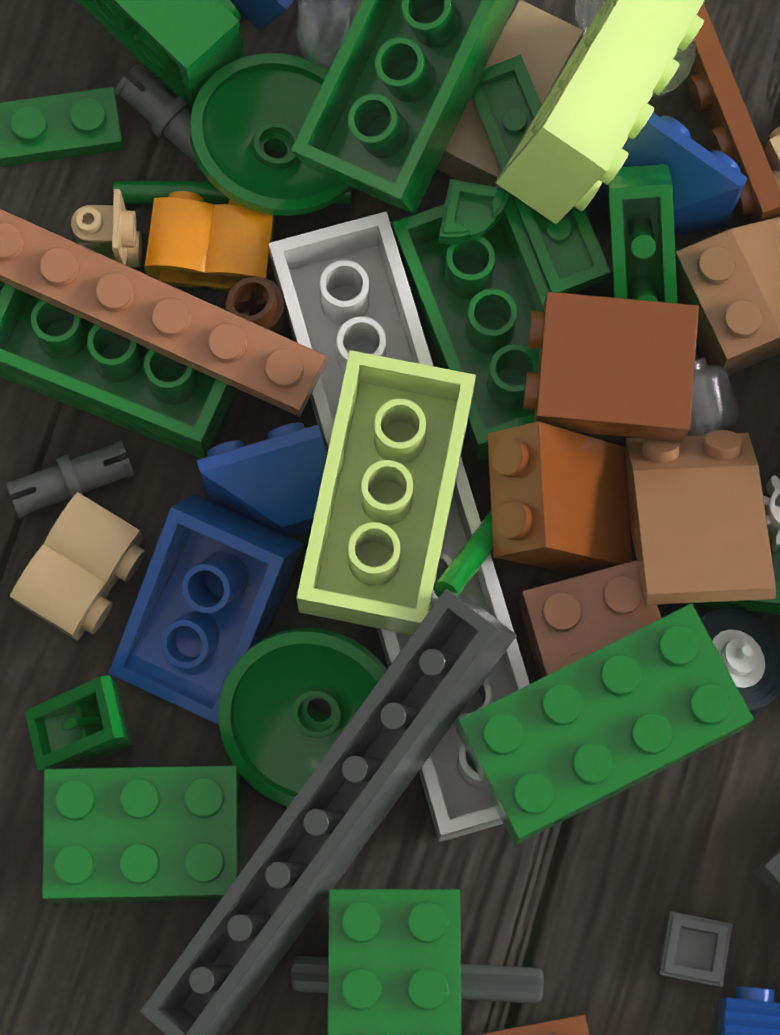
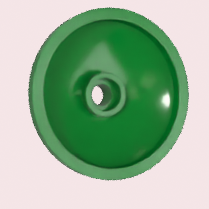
M262 53L242 57L226 64L205 82L193 104L189 135L192 152L197 164L217 190L232 201L254 211L271 215L293 216L325 208L336 202L352 188L308 168L291 151L329 71L328 69L308 59L290 54ZM276 151L280 153L283 158H273L268 156L265 152Z
M290 629L275 633L259 641L246 651L234 665L224 683L220 696L219 729L231 762L234 766H237L241 776L254 789L274 802L288 807L387 671V668L372 652L358 642L339 633L324 629ZM319 698L328 702L331 707V713L322 714L314 708L313 699Z

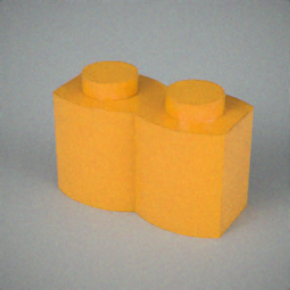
M187 191L171 192L168 197L154 198L145 260L146 275L171 286L209 287L229 292L238 281L247 277L268 279L270 265L269 243L273 241L274 215L254 211L231 199L228 201V204L213 205L204 202L202 196Z

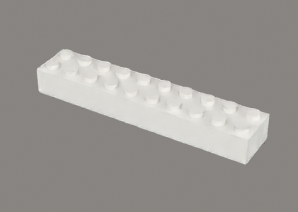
M387 211L269 243L271 265L276 283L284 296L286 317L293 341L326 355L327 363L310 396L326 453H328L350 350L433 366ZM460 458L436 582L481 524L462 458ZM489 554L460 594L470 598L514 632L492 557ZM433 592L430 610L439 599L435 592ZM377 628L389 668L412 635ZM516 638L419 770L439 842L503 824L456 732L459 719L530 684Z

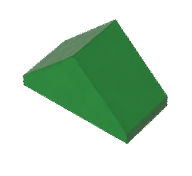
M110 675L99 676L24 711L38 771L133 749L120 689Z

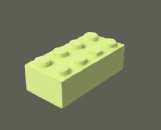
M606 0L597 11L495 183L555 224L573 206L582 212L591 202L602 182L608 185L626 161L629 153L623 150L622 147L627 138L634 139L643 129L654 111V107L648 104L653 92L659 95L668 85L680 63L673 59L677 53V48L684 51L693 41L704 23V20L696 15L704 0Z
M352 350L349 351L297 594L299 613L413 635L430 611L473 398L475 374Z

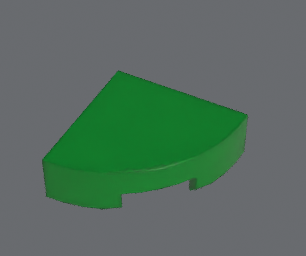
M450 179L438 243H465L487 233L504 214L510 193L499 187Z

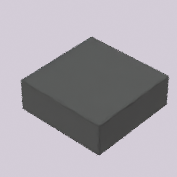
M672 911L668 912L657 975L718 988L723 987L733 924Z

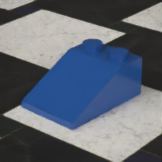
M196 494L172 506L108 674L219 725V702L224 683L234 665L246 651L263 640L284 597L304 543Z

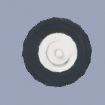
M721 608L702 614L699 618L752 716L760 713L780 694V645L776 636L761 620L744 610Z

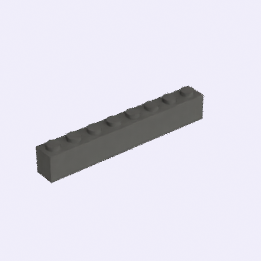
M447 589L444 590L140 1012L166 1035H227L325 901L329 895V889H333L514 641L517 634L470 598Z

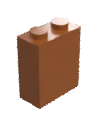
M547 292L542 311L531 310L528 348L539 349L537 372L526 371L523 409L534 410L533 423L539 421L573 432L682 442L690 430L699 305Z
M539 421L488 433L493 552L495 558L577 576L632 562L625 447Z

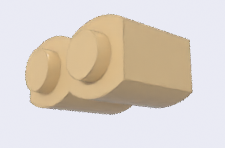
M77 492L60 514L44 544L21 574L10 597L15 603L77 641L85 631L94 634L101 627L112 608L113 603L106 599L111 588L119 578L128 582L142 563L146 551L139 546L144 537L139 529Z

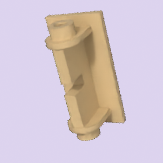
M114 189L113 205H86L75 211L71 219V228L79 245L130 268L141 267V231H136L135 211H126L120 189Z

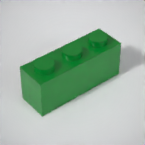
M668 164L621 167L613 180L607 185L613 298L677 303L673 184Z

